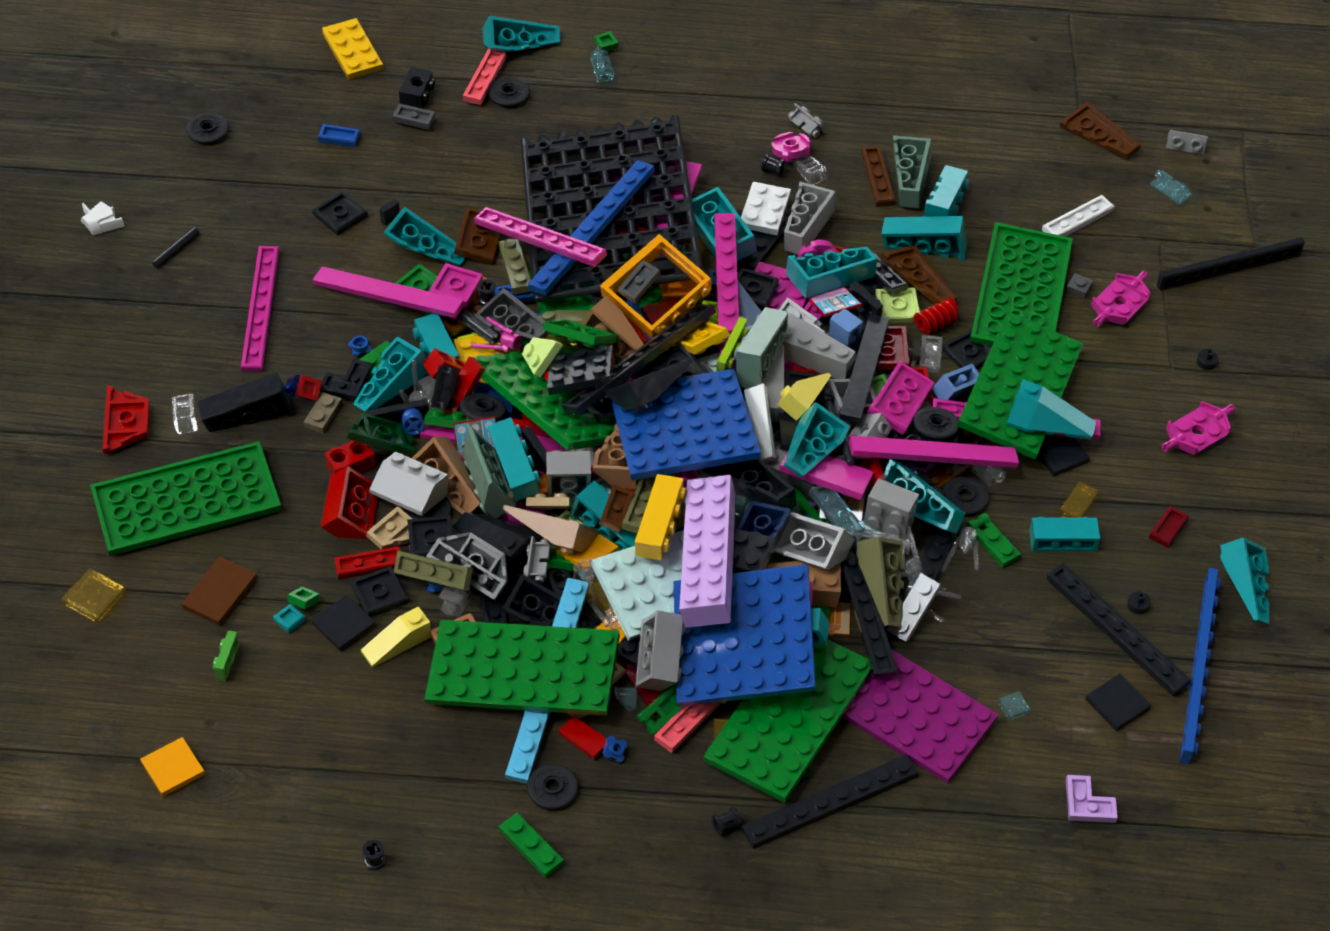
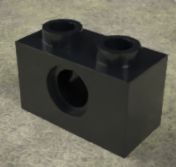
M411 67L399 90L400 104L422 109L424 103L428 102L430 91H433L435 87L433 72Z

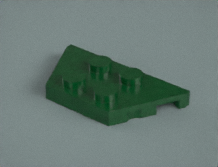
M363 412L346 436V439L364 443L373 448L378 447L391 453L397 452L411 457L420 450L413 445L415 439L405 432L401 423Z

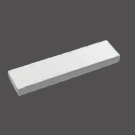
M1100 195L1043 225L1042 231L1067 236L1113 212L1115 206L1103 195Z
M760 384L746 389L744 392L746 408L761 451V460L766 463L775 460L776 456L767 387L764 384Z

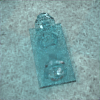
M598 44L591 53L590 61L592 62L597 82L600 83L602 78L609 81L612 80L614 71L612 66H610L611 62L608 52L601 50Z
M1158 170L1155 174L1157 178L1150 183L1151 186L1179 205L1192 196L1188 186L1183 185L1178 180L1173 182V177L1164 170Z

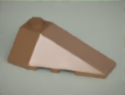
M616 424L612 434L604 440L602 448H598L595 452L592 471L611 486L614 484L622 488L636 490L638 480L631 481Z

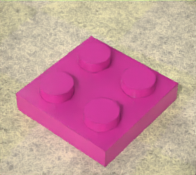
M445 263L429 292L463 299L464 307H468L477 291L479 282L483 280V274Z

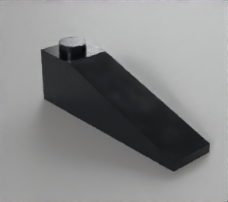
M522 574L507 597L502 610L521 622L537 626H552L561 596ZM582 609L577 628L594 629L599 619Z

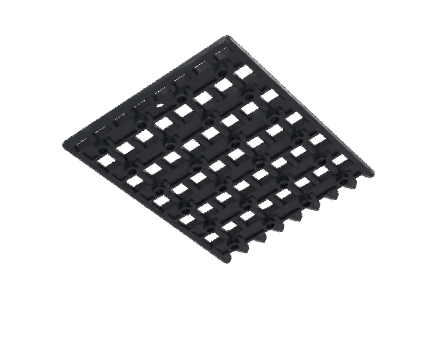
M677 114L672 115L667 123H663L660 118L655 116L651 124L647 126L636 119L632 127L628 129L623 124L617 122L613 130L608 132L603 126L598 125L593 134H587L584 129L579 128L574 137H569L564 131H560L555 140H550L543 133L535 143H531L526 137L521 138L527 221L571 236L593 211V204L600 203L617 184L618 181L610 182L609 175L621 174L622 178L637 160L654 165V169H660V175L650 176L632 197H644V204L633 205L631 198L625 207L606 226L605 229H608V236L599 237L593 241L592 245L606 249L607 256H611L612 263L604 265L598 263L595 267L580 268L579 261H576L572 265V269L565 273L546 296L533 291L535 302L539 303L601 293L600 285L628 262H620L619 254L631 253L632 258L658 234L678 251L679 245L691 244L692 251L682 254L703 271L680 120ZM675 140L676 147L664 148L663 142ZM656 143V150L645 151V144ZM637 146V153L626 154L625 147ZM618 149L617 156L607 157L606 150ZM599 152V158L588 160L587 153ZM580 155V161L569 163L568 156ZM561 158V164H549V159ZM541 160L542 167L530 168V162ZM679 165L680 172L668 174L667 167ZM602 177V184L591 185L590 178ZM582 180L583 187L571 188V181ZM563 183L564 189L552 191L551 184ZM544 185L543 193L533 194L532 187ZM683 191L684 198L672 199L671 192ZM663 194L664 201L652 202L651 195ZM585 205L586 213L574 214L573 207ZM566 208V216H554V210ZM546 211V219L535 220V213ZM687 217L686 225H675V218ZM667 220L668 227L656 229L655 221ZM647 223L648 230L636 232L635 224ZM616 227H628V233L616 235ZM529 243L533 279L540 271L539 266H544L555 252ZM659 255L650 263L660 270V275L650 286L692 280L665 255Z

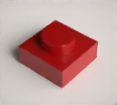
M301 375L295 396L316 402L322 381Z

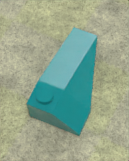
M1023 379L1016 393L1006 425L1030 433H1034L1037 430L1045 431L1048 435H1053L1055 432L1063 433L1066 437L1092 439L1096 421L1043 386Z
M815 402L802 415L796 427L784 466L802 478L844 441L850 426Z
M1240 538L1220 545L1221 561L1254 621L1265 626L1269 625V601L1265 597V592L1269 591V584L1265 582V575L1269 574L1266 549L1246 538Z

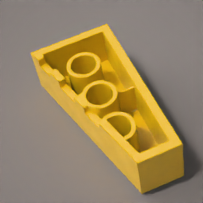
M657 474L635 539L636 556L662 561L665 552L669 551L671 537L674 535L676 525L684 509L687 489L683 488V478Z

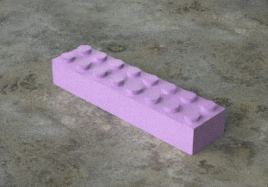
M731 475L687 480L679 606L685 628L731 622L736 498Z

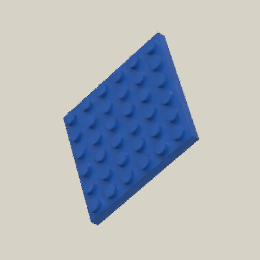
M734 369L676 378L656 400L647 403L648 408L637 412L635 408L626 411L610 398L631 481L656 477L657 474L667 475L761 459V451Z
M807 564L732 574L731 622L687 627L683 636H681V645L683 646V653L679 659L681 676L676 683L677 704L679 707L816 691L810 580ZM681 580L673 581L674 613L681 615L679 610Z

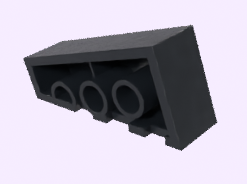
M277 372L198 401L201 420L209 432L237 427V423L242 422L253 424L256 423L257 419L267 417L269 420L278 419L277 415L287 414L288 417L295 415L291 396Z

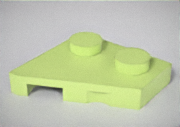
M533 337L530 343L525 346L522 355L533 374L541 377L563 345L555 340Z

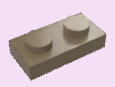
M322 392L304 420V427L324 433L340 408L342 399Z

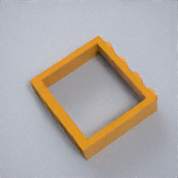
M658 234L603 282L600 288L603 297L609 298L632 323L652 339L681 318L682 314L687 310L694 308L699 299L706 297L710 293L712 285L711 278ZM662 253L698 285L651 325L616 293L642 260L650 264Z

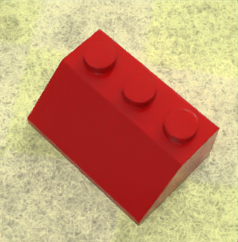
M345 466L330 476L321 528L337 538L369 539L366 537V534L373 527L378 496L369 493L373 481L349 466Z

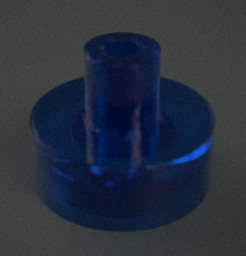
M301 375L291 376L286 382L285 387L293 397H297L295 393Z

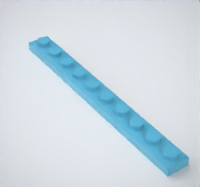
M567 578L552 625L553 627L577 628L588 593L589 582ZM525 710L505 773V779L527 784L535 764L550 712Z

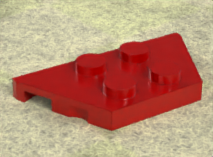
M107 386L102 448L104 454H109L148 437L150 411L148 398L135 396L127 391L121 393L115 391L113 386Z

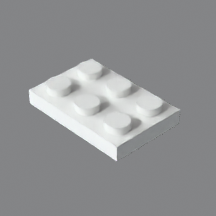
M753 182L741 216L748 228L753 231L778 235L791 189Z

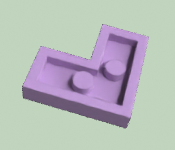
M1067 775L1066 792L1069 821L1116 823V797L1092 796L1090 776Z

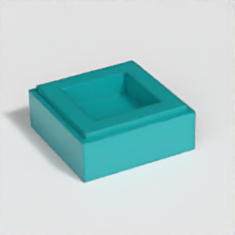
M291 604L273 616L274 622L288 634L306 621L305 616Z

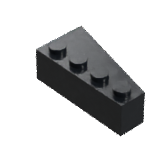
M761 459L706 468L707 474L712 477L731 475L736 495L749 502L755 501L789 509L797 506L795 488Z

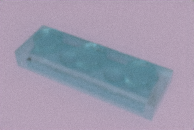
M820 485L810 489L809 495L834 526L844 528L852 537L863 534L865 527L836 491Z

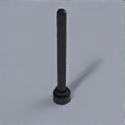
M828 388L822 389L816 397L819 405L837 416L833 406L835 397L832 390ZM845 437L844 441L840 444V448L847 465L851 466L855 460Z

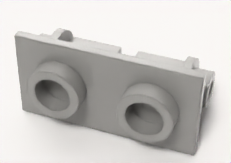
M796 103L794 104L796 110L788 114L789 120L799 128L805 123L801 129L810 137H818L819 131L825 133L822 126L824 123L820 118L811 116L809 110L804 106L800 107Z
M1170 130L1166 148L1204 155L1208 136Z
M531 536V542L527 546L528 562L524 566V575L537 583H543L547 578L548 563L541 562V560H549L551 545L547 539L537 542L534 536Z

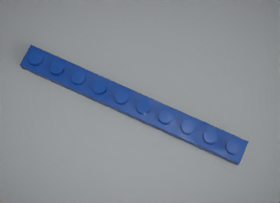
M637 160L570 237L592 244L655 172L654 165ZM555 253L528 283L529 290L546 296L577 260Z
M1210 567L1204 583L1180 762L1189 764L1191 757L1196 756L1199 743L1195 742V737H1199L1201 724L1197 723L1198 718L1202 717L1204 705L1200 704V699H1204L1206 686L1202 685L1203 681L1207 680L1209 668L1205 667V663H1209L1211 650L1207 648L1208 644L1211 645L1214 633L1210 631V626H1214L1216 614L1212 613V611L1217 607L1218 596H1215V591L1218 592L1221 579L1217 578L1218 569Z

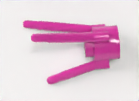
M487 317L486 320L504 331L494 330L502 335L500 341L503 345L471 344L472 348L502 350L505 352H509L510 349L516 351L522 344V336Z

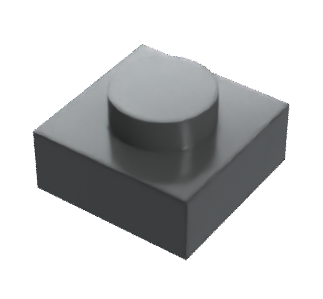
M1074 273L1067 285L1066 291L1085 298L1092 286L1093 280Z

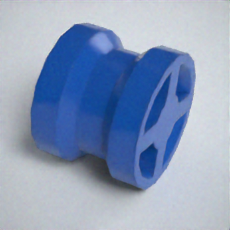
M411 408L402 414L403 429L406 433L416 435L423 430L424 421L421 411Z

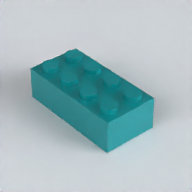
M719 187L692 199L697 234L715 259V213H735L737 261L757 252L754 234Z

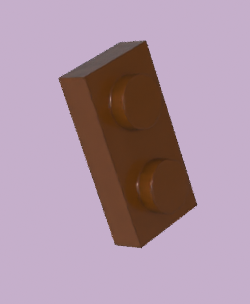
M613 484L599 525L620 532L634 492Z

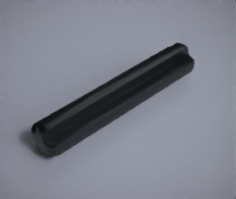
M462 308L456 318L491 344L499 341L498 333Z

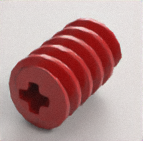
M947 298L925 310H921L919 313H915L913 316L914 323L924 334L930 335L931 332H937L938 328L943 329L945 325L950 326L951 322L956 323L958 321V306L954 299Z

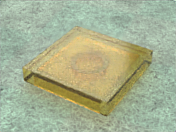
M89 568L61 598L62 604L98 623L126 590L124 586Z

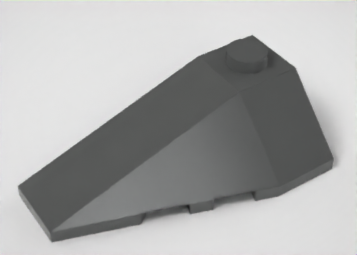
M504 288L474 315L491 329L504 332L486 320L487 317L528 340H532L533 337L542 339L548 333V331L542 330L544 320Z

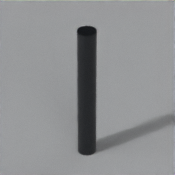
M196 227L192 228L152 262V265L155 268L161 266L197 236L199 230Z

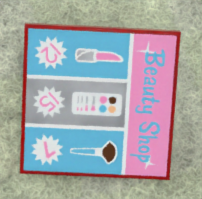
M845 287L808 298V301L824 317L839 313L844 308L851 310L862 306V303Z
M495 416L453 423L456 449L463 463L465 461L463 447L467 428L470 426L494 447L487 426L496 423Z

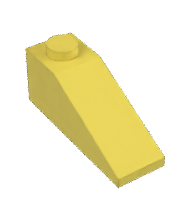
M825 373L796 381L791 387L787 385L779 394L782 398L777 405L793 419L798 420L809 409L831 375Z
M418 606L395 619L363 647L361 653L371 667L374 668L431 638L430 621Z

